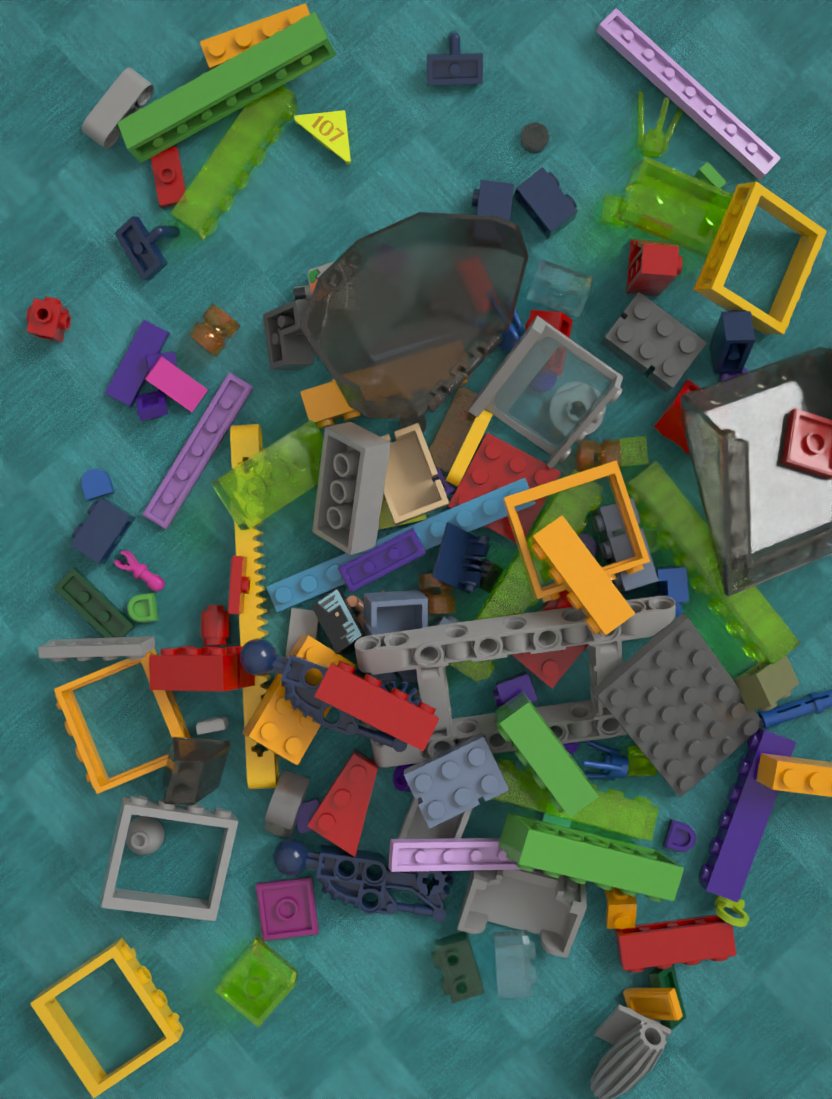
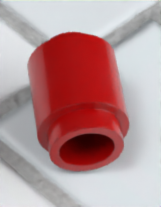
M207 605V611H201V638H203V645H226V638H229V612L224 611V605Z

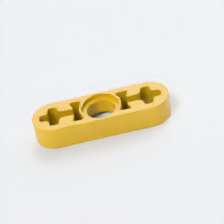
M483 410L479 417L475 418L445 481L457 487L459 486L491 420L492 413Z

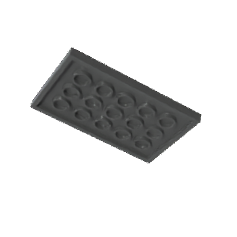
M683 613L592 690L680 798L748 740L751 735L756 733L759 728L764 726L755 710H747L740 695V689L693 623Z

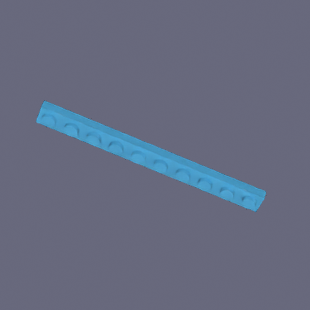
M524 477L376 540L374 548L414 528L424 549L427 550L441 544L447 522L466 532H470L506 517L507 513L502 499L530 489ZM535 501L516 506V512L536 504ZM374 548L353 555L344 553L266 586L276 612L346 584L338 567Z

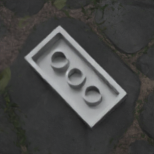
M352 422L325 427L312 530L313 533L349 555L376 546L391 442Z

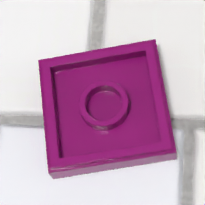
M312 876L259 882L256 884L263 941L319 934Z

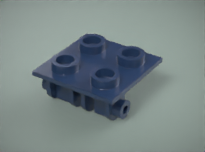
M447 522L432 578L467 594L475 593L476 588H480L482 577L480 572H484V568L478 566V563L486 564L487 560L481 557H487L491 546L489 543L490 538L483 535L476 537Z

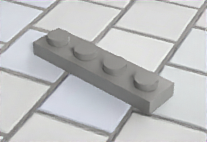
M154 636L52 639L39 646L38 653L39 658H51L53 662L64 661L70 657H76L77 661H86L94 657H102L103 660H114L120 656H128V659L135 660L144 658L147 652L155 648Z

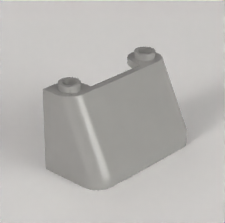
M534 869L533 872L525 870H471L458 919L457 930L478 934L484 931L487 921L538 934L540 935V944L547 953L567 958L587 908L586 884L574 882L569 879V876L562 874L560 878H554L544 874L541 869Z

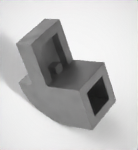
M283 770L265 816L264 830L272 832L277 836L291 838L298 813L306 796L309 778Z

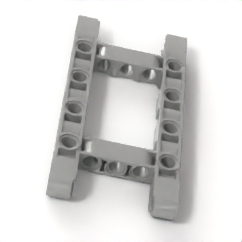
M667 596L626 600L635 612V615L603 637L599 633L594 635L584 621L587 616L581 608L576 610L574 607L429 626L421 629L369 635L359 638L354 646L360 671L376 675L416 669L420 698L422 702L436 708L434 714L440 718L424 751L407 744L406 750L397 752L394 748L374 742L371 739L375 764L379 767H393L419 763L479 733L483 734L492 754L515 751L512 746L514 742L511 740L507 743L497 730L498 727L495 721L498 718L496 713L452 719L445 667L448 666V663L466 660L477 662L506 658L510 654L525 652L536 654L565 650L569 646L588 644L591 700L535 708L562 744L626 735L625 730L592 690L623 664L622 641L654 637L676 618L675 600Z

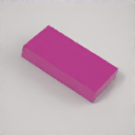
M162 356L159 357L144 378L191 412H193L208 391V389Z

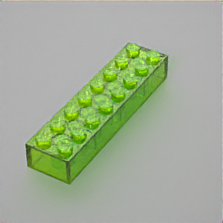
M657 461L646 465L624 482L629 499H634L636 508L640 512L639 518L647 528L652 526L656 530L655 532L659 535L655 539L664 550L669 549L675 556L673 559L675 565L686 567L687 573L692 578L690 583L699 594L704 593L710 601L707 603L709 608L716 616L721 615L727 622L725 628L735 639L737 637L740 638L745 645L742 649L751 660L756 659L760 663L764 662L774 665L801 644Z
M574 469L567 473L565 477L579 473V471ZM592 481L554 494L527 535L526 542L541 585L543 582L549 583L552 579L548 572L551 567L545 559L540 561L531 550L530 546L533 545L531 542L533 535L562 515L575 533L579 535L588 522L585 516L588 512L595 511L603 499L600 493L604 487ZM519 550L474 620L523 614L528 606L533 607L538 599L534 598ZM494 659L449 663L478 683L482 678L487 680L495 667L492 663Z

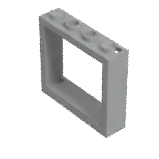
M138 795V797L131 796L130 798L122 797L99 897L101 908L216 921L238 825L236 816L232 811L223 810L222 807H216L215 811L206 810L204 806L195 803H188L186 807L176 805L175 801L168 799L152 802L147 801L148 798ZM132 814L225 828L208 900L115 888Z

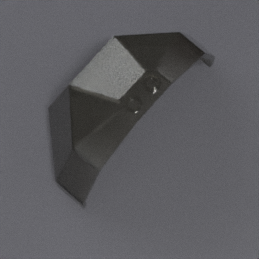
M418 212L358 239L318 277L300 328L349 407L369 418L420 419L427 411L433 413L447 399L444 393L451 395L466 379L464 374L470 375L485 360L484 355L489 356L502 342L499 333L505 332L511 325L529 257L518 224L498 216Z

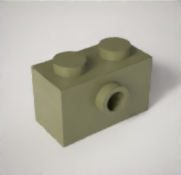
M786 653L763 658L734 679L735 684L741 691L740 695L747 710L760 708L761 712L775 708L778 700L789 697L792 694L791 690L800 684Z

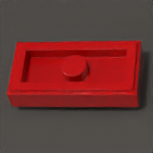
M177 146L169 147L151 157L159 206L161 208L188 204L179 149Z
M233 556L231 558L229 614H242L244 611V597L250 591V577H246L247 556Z

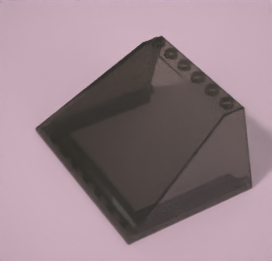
M817 347L681 395L682 424L724 594L728 597L832 554V479L782 464L790 410L797 408L832 420V349Z

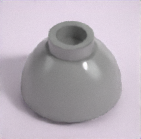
M139 816L129 823L125 842L132 852L138 855H149L161 847L164 841V829L157 819Z

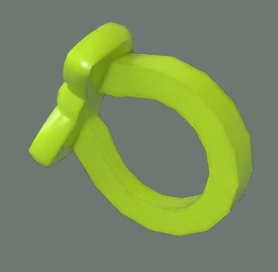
M717 895L714 901L716 914L733 926H747L749 916L743 910L745 901L739 899L738 902ZM723 908L732 909L741 916V919L729 915Z

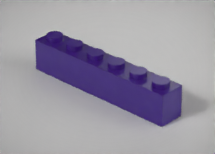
M759 728L747 740L748 751L746 757L742 758L737 768L739 776L736 784H733L729 789L727 797L729 800L726 811H722L719 816L718 827L720 828L717 836L713 837L708 847L710 855L707 863H704L699 871V884L706 891L735 902L739 901L779 790H772L756 781L761 753L791 757L797 742Z

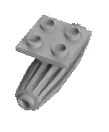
M619 1004L595 1030V1036L613 1044L612 1048L601 1058L590 1080V1088L593 1090L595 1097L597 1096L599 1099H615L629 1092L654 1068L666 1046L667 1041L665 1039L671 1034V1029L661 1025L656 1020L636 1013L629 1007Z

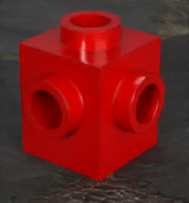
M45 296L44 301L33 299L32 306H29L26 319L28 326L26 332L37 338L63 343L65 330L67 331L71 324L70 310L61 304V300Z

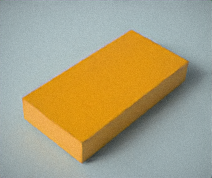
M628 987L623 991L627 1007L649 1019L678 1021L683 1017L675 988Z

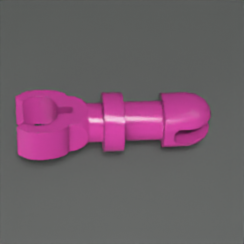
M128 550L120 551L121 554L127 557L128 563L125 564L121 559H117L114 561L117 567L134 573V578L137 580L142 579L153 591H160L164 588V580L157 574L154 575L148 571V566L144 563L140 565L133 553Z

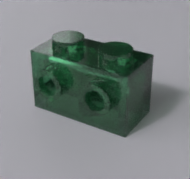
M462 931L434 940L435 950L431 951L435 968L441 967L444 976L440 978L441 987L444 995H450L452 1004L484 994V984L467 932Z

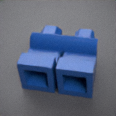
M677 565L655 567L658 577V592L653 593L651 597L667 596L675 600L677 618L683 613L682 602H689L687 569Z

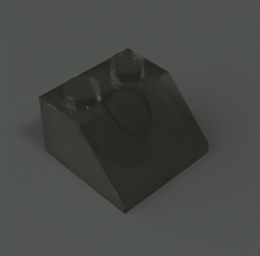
M173 737L163 776L164 804L194 805L219 788L231 745L230 741Z

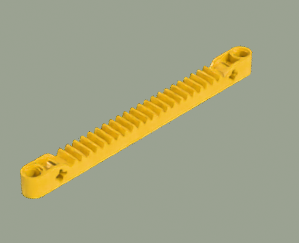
M260 424L232 425L230 428L236 556H247L246 577H250L249 594H245L244 611L242 614H239L240 646H243L249 640L262 639V637L269 634L268 631L261 629V626L267 624L268 620L261 618L262 614L267 613V609L260 607V604L266 602L267 598L260 596V593L265 591L266 587L259 585V582L265 580L266 576L259 574V571L264 569L265 565L258 563V560L265 557V554L258 552L257 549L263 547L264 543L257 541V538L264 535V532L256 530L257 526L263 524L262 520L256 519V515L263 513V511L255 507L256 504L262 502V499L255 496V493L261 491V487L254 485V481L262 475L264 468ZM247 460L254 464V468H250L249 473L242 469V465H246ZM270 675L255 676V686L243 688L244 728L270 687L264 685V682L271 679ZM245 736L248 788H276L279 781L277 754L269 749L261 752V748H256L255 746L258 743Z

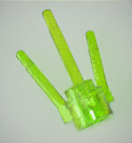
M639 91V137L636 146L641 147V154L659 158L662 157L663 153L667 152L668 143L683 110L680 107L678 108L664 137L665 133L662 131L669 104V98H665L656 129H649L648 133L645 134L643 91Z

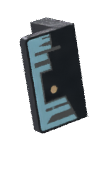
M336 588L311 606L336 654L350 655L355 651V642L359 638L364 637L365 633L342 590Z

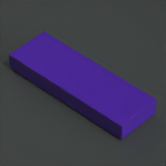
M143 319L105 394L132 407L146 381L144 378L148 374L145 355L161 353L170 333Z
M414 528L339 566L338 570L349 591L352 593L426 554V551Z

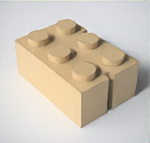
M419 423L395 431L394 437L396 441L390 445L383 494L395 526L449 505L441 480H436L433 483L432 479L437 477L438 472ZM389 434L381 437L391 442Z

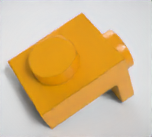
M612 887V890H605L607 900L605 922L607 929L635 928L636 897L621 892L620 888Z

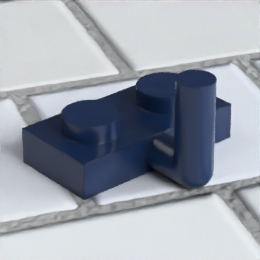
M452 30L448 34L449 54H427V85L483 84V53H460V36L457 31Z
M132 216L114 234L143 280H151L168 264L157 247L156 242L162 237H178L180 229L177 226H156L149 233L140 218Z

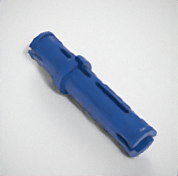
M832 689L821 693L811 692L808 694V697L777 706L768 711H760L759 717L764 723V729L812 713L817 715L823 713L824 709L832 707Z

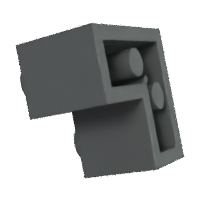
M294 300L263 314L270 370H300L313 365L314 353L310 336L327 330L324 302Z

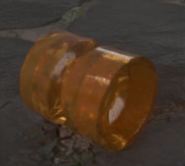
M211 303L202 315L204 321L197 322L188 335L211 354L218 357L226 346L225 339H232L241 326L222 309Z
M603 439L600 444H597L595 440H582L580 443H577V472L589 470L616 460L619 469H621V445L619 439ZM594 453H598V463L594 462Z
M419 574V590L428 598V614L455 613V596L451 594V591L455 588L432 578L433 574ZM440 586L441 594L433 595L434 587Z

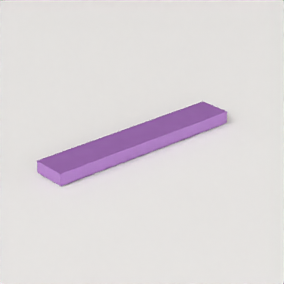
M230 372L228 373L143 512V516L168 530L252 393L253 386Z

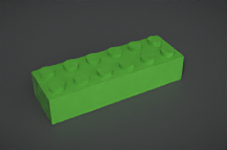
M509 812L498 844L507 853L506 857L517 862L516 866L522 870L533 872L534 868L541 869L544 874L554 878H560L562 874L569 876L570 880L580 884H586V881L595 882L597 887L605 890H612V887L620 888L621 892L630 896H637L638 893L645 894L646 898L656 902H662L663 899L675 901L684 867L656 849Z

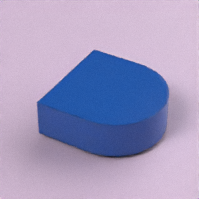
M91 469L83 475L81 485L86 500L89 501L115 493L111 478L105 471Z

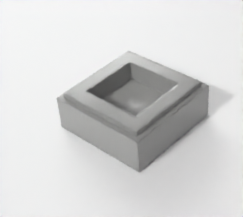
M228 716L199 721L196 724L197 735L227 729L230 726Z

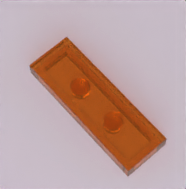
M462 386L459 387L429 450L435 467L447 473L450 472L476 418L475 415L469 412V409L478 394Z

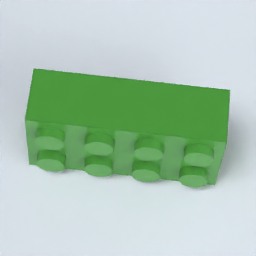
M523 691L495 711L498 718L495 721L498 727L497 730L507 743L511 740L514 742L512 746L515 749V754L524 766L531 765L529 769L533 774V778L542 790L546 787L548 788L546 792L550 796L549 799L559 813L565 811L571 818L599 798L589 779Z

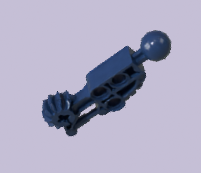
M265 639L249 640L243 645L240 650L239 660L245 672L254 676L266 675L270 671L281 674L282 686L285 687V696L283 698L285 701L289 700L292 705L291 709L299 710L303 714L302 717L306 718L309 716L313 718V722L347 735H354L356 733L373 739L374 742L392 747L397 752L406 750L407 743L388 733L379 730L374 731L358 725L354 716L340 709L338 710L341 715L337 721L329 722L325 719L324 710L332 705L314 697L321 682L316 685L308 683L306 672L312 668L318 669L322 674L323 680L329 668L328 666L290 654L289 658L277 655L273 645ZM395 680L391 681V688L397 689ZM403 681L400 687V691L406 693L408 685L406 681ZM414 687L406 693L409 695L407 700L418 705L422 701L421 698L410 699L417 693V689Z
M287 839L280 842L273 853V862L276 868L283 874L295 875L304 868L317 869L316 878L323 885L321 890L325 894L329 893L333 901L338 899L345 906L348 903L353 904V908L360 909L367 914L381 913L392 915L396 911L413 913V915L433 917L437 922H441L446 918V908L443 900L450 895V889L447 885L454 884V878L450 876L453 871L391 872L385 857L379 853L357 850L354 857L340 847L321 845L320 852L308 851L306 846L296 839ZM344 860H349L354 864V867L350 870H344L339 864ZM372 864H376L382 868V871L378 874H372L367 868ZM432 873L434 874V877L432 878V881H430L429 894H427L428 883L426 881V878H428L429 874ZM388 888L412 891L428 905L397 902ZM372 892L378 898L374 901H367L363 895Z

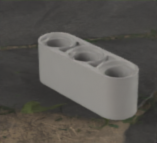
M131 67L126 68L86 117L82 125V132L104 149L111 148L122 135L117 122L142 109L152 97L154 85Z

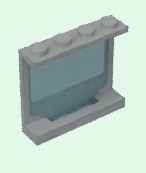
M537 316L475 397L469 412L477 418L484 409L492 413L551 454L547 466L552 469L558 461L562 463L571 452L570 447L574 442L580 443L588 432V429H586L591 422L596 424L605 412L603 408L608 402L613 404L618 399L623 390L620 388L623 376Z

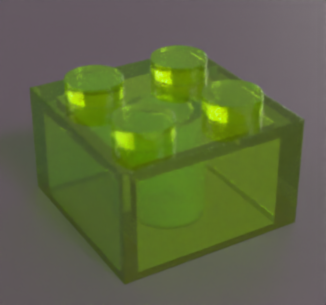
M255 936L220 976L215 992L255 1026L259 1027L295 987L299 971L258 936Z

